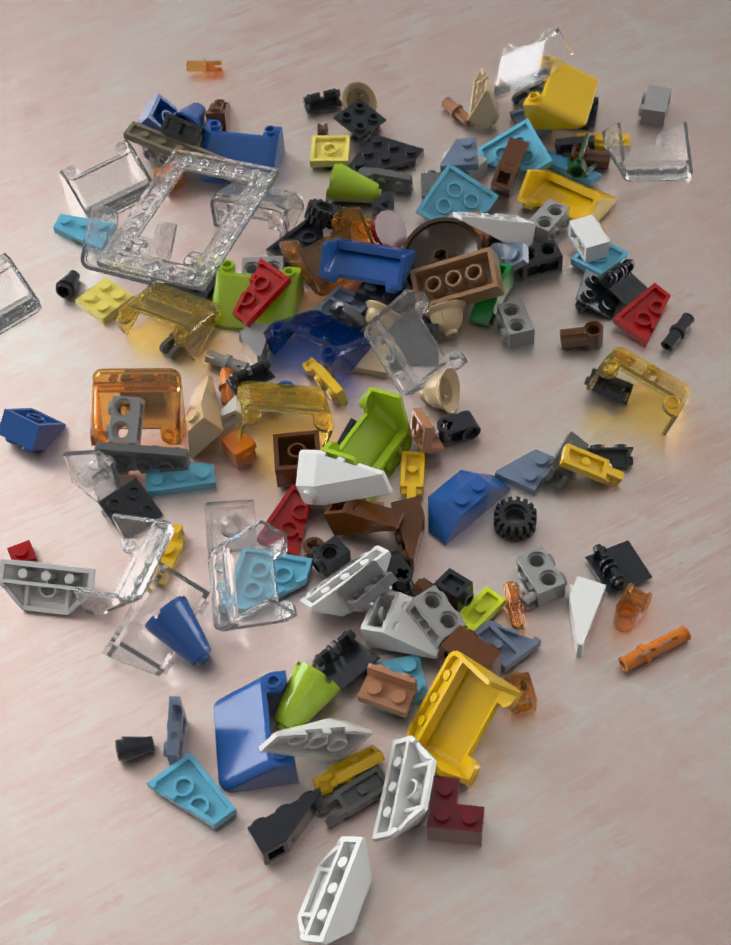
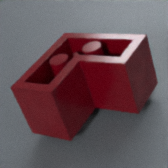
M434 776L426 826L427 840L482 846L485 807L459 804L460 778Z

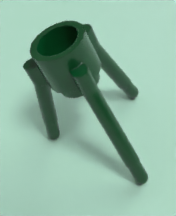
M590 132L586 133L578 159L572 162L571 155L567 156L568 169L566 173L570 174L574 179H581L583 176L587 178L589 173L598 166V163L595 162L587 169V164L583 160Z

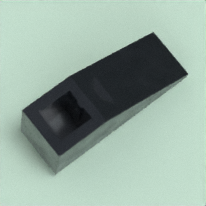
M320 788L303 793L298 800L290 804L281 805L271 815L260 817L253 821L251 826L247 827L250 840L265 865L290 852L316 814V807L323 801Z

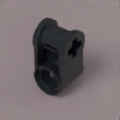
M468 410L448 417H442L437 421L436 426L438 430L436 435L444 447L473 440L481 432L480 426Z
M396 549L390 552L391 558L387 572H392L397 579L392 584V590L409 596L414 587L412 580L413 570L404 560L402 554Z

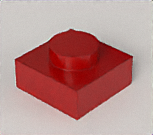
M30 540L7 548L11 560L38 562Z

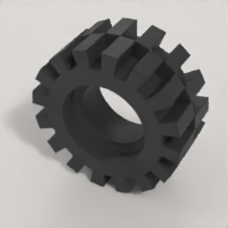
M310 199L304 218H306V221H310V224H315L316 227L321 226L323 229L327 228L328 230L336 229L339 227L343 209L333 202L329 203L327 200Z
M516 496V500L508 497V502L503 499L501 500V505L499 503L496 505L493 524L495 532H499V537L503 538L506 536V541L509 542L511 538H514V542H518V538L524 541L526 540V535L530 538L532 532H535L537 510L532 502L528 504L527 499L524 498L523 501H520V497ZM511 515H518L523 517L524 521L521 523H511L506 518Z

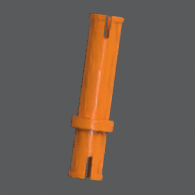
M682 625L678 629L646 645L640 644L636 647V650L619 657V665L624 672H628L643 663L648 664L652 662L654 657L669 651L685 641H689L691 639L690 632L686 626ZM672 639L671 642L659 647L660 644ZM649 650L651 651L650 653H648V654H646V655H644V656H642V657H640V658L637 659V656H639V655H641V654H643V653H645V652H647V651H649Z

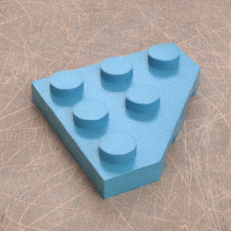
M528 118L477 148L479 154L487 158V167L497 168L509 138L512 137L529 143L519 172L527 173L528 170H546L554 165L553 160Z
M448 163L417 208L416 214L429 221L439 217H448L453 212L480 211L481 213H488L499 195Z
M243 547L222 606L223 611L248 616L306 585L313 567V559Z

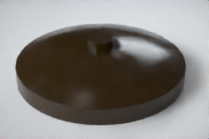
M439 217L424 222L413 230L403 245L404 249L417 251L411 270L483 249L475 230L469 224L452 217ZM409 273L407 281L412 286L411 274Z

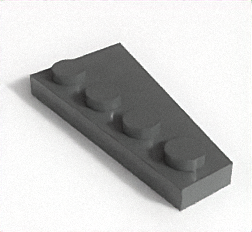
M96 442L95 453L102 477L109 476L110 472L128 475L129 471L137 470L141 474L150 473L152 469H158L160 472L189 470L190 466L188 449L180 447L171 448L113 442Z

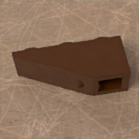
M224 99L214 100V103L210 104L206 112V122L208 119L218 120L222 125V131L228 132L230 102H225Z
M512 137L509 138L493 176L490 190L498 195L510 197L529 145L528 142Z
M418 496L390 503L392 509L403 511L404 513L398 529L394 531L396 544L402 546L403 550L400 552L413 572L415 571L425 530V514Z
M355 499L329 504L323 515L334 536H348L397 530L404 513L403 511Z

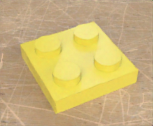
M312 135L310 167H334L336 162L348 166L350 135Z
M107 277L75 299L78 307L103 325L135 302L132 294Z

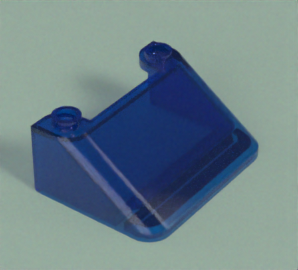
M309 310L275 321L263 332L269 349L274 355L277 354L294 333L324 347L321 352V361L329 368L331 376L339 385L367 354L373 344L369 335L317 310Z

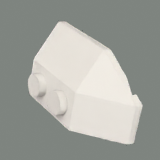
M377 545L371 551L361 554L313 587L300 600L301 604L313 612L345 616L352 613L353 611L347 607L336 590L372 560L376 561L381 569L387 572L391 558L390 551Z
M1 559L0 586L5 589L21 610L70 615L93 594L96 569Z
M412 735L394 740L392 743L372 840L375 842L394 838L419 824L428 810L437 761Z
M342 836L337 842L338 845L318 865L298 915L300 937L304 943L327 945L353 932L372 881L365 838Z

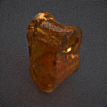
M629 583L615 608L613 619L615 628L622 632L632 631L641 616L647 611L652 601L653 593H645L635 588L634 584Z

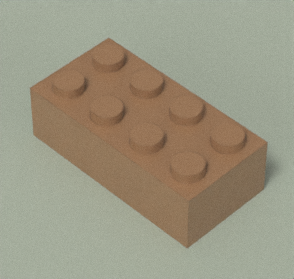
M491 247L410 270L416 309L421 314L425 308L446 301L463 300L467 306L505 295L498 255Z

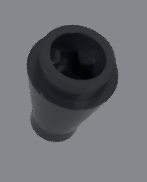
M70 270L67 275L56 283V293L62 298L72 297L75 294L80 274L75 270Z
M121 736V739L115 740L118 761L125 760V762H128L146 753L155 751L152 736Z

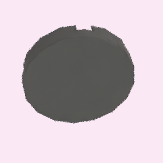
M334 302L329 309V313H333L331 316L333 320L348 332L354 330L356 334L363 335L369 327L365 318L357 310L345 303Z

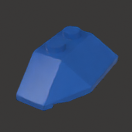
M460 470L428 496V532L446 546L505 496L511 488L494 475Z

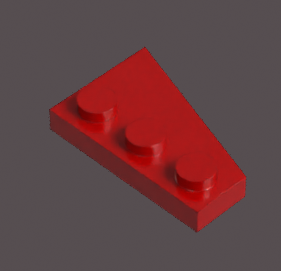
M262 258L257 263L258 268L255 274L252 273L249 279L250 284L247 290L241 294L232 312L237 320L249 328L292 283L290 277Z
M654 282L614 317L613 323L646 348L671 295Z
M292 484L258 532L256 540L280 553L299 556L311 504L304 503L296 485Z

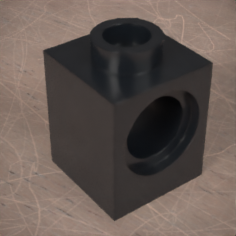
M336 535L312 550L314 558L312 564L318 573H323L326 577H329L351 561L350 550Z

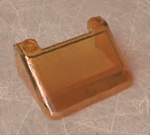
M360 207L345 208L336 212L331 221L335 232L304 249H301L297 240L286 239L279 243L283 255L293 267L302 268L303 279L318 296H327L337 285L344 286L353 281L339 278L337 283H330L324 281L325 278L318 277L322 244L324 242L340 238L375 244Z
M173 368L98 369L93 373L91 377L90 438L92 446H95L96 442H108L106 426L110 424L111 415L108 414V405L112 401L113 395L142 398L145 401L142 429H160L161 438L165 443L170 445L182 444L186 432L182 379L177 370ZM130 404L123 405L121 408L122 415L129 413Z

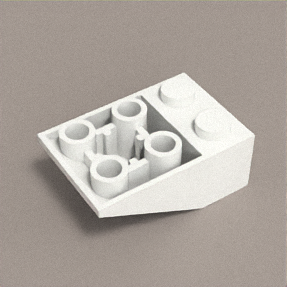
M390 591L384 596L379 595L373 600L374 604L368 609L360 628L367 646L437 659L441 647L436 650L406 612L412 597L401 592Z

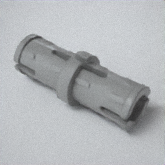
M211 349L206 354L214 358L205 356V363L219 366L221 369L231 368L235 373L242 370L240 367L246 369L250 367L248 362L234 359L232 355H223Z

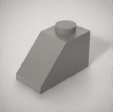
M255 322L250 328L245 325L244 330H241L239 335V341L243 345L244 353L254 364L261 359L267 360L274 339L272 325Z

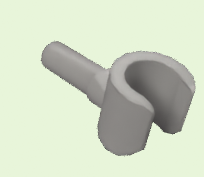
M519 579L517 583L524 595L520 598V603L528 611L537 605L535 601L536 594L533 591L530 592L523 580Z

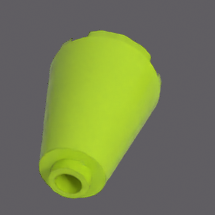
M336 162L329 179L330 184L326 191L325 200L372 204L381 196L382 189H379L378 183L344 164Z
M297 661L273 719L277 723L275 728L281 731L307 724L339 693V686L334 681L328 684L324 678L325 674L303 661L301 663Z

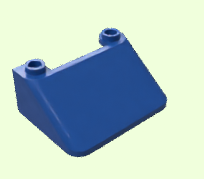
M208 119L205 126L202 148L270 175L271 182L266 187L268 188L275 180L285 153L282 127L269 125L265 127L263 135L222 131L220 121ZM199 169V179L203 182L241 186Z
M333 239L322 244L318 277L325 278L324 281L330 283H337V279L343 278L384 285L386 292L398 293L405 286L417 251L349 239Z
M285 670L270 672L220 698L214 705L218 781L220 787L226 792L234 793L299 783L295 756L260 752L259 746L271 736L267 698L283 696L288 684Z

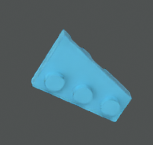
M60 214L53 226L56 234L71 241H79L84 247H92L97 250V253L102 255L117 228L116 223L112 221Z
M190 462L189 470L160 472L158 469H152L150 473H145L146 491L150 497L217 488L214 464Z
M191 752L147 782L148 788L214 829H217L237 814L236 808Z

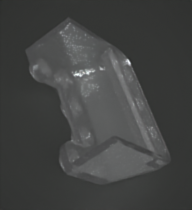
M105 206L89 207L81 253V264L88 270L147 285L157 282L171 258L177 224L169 222L159 223L155 229L154 239L118 231L119 217L114 209Z

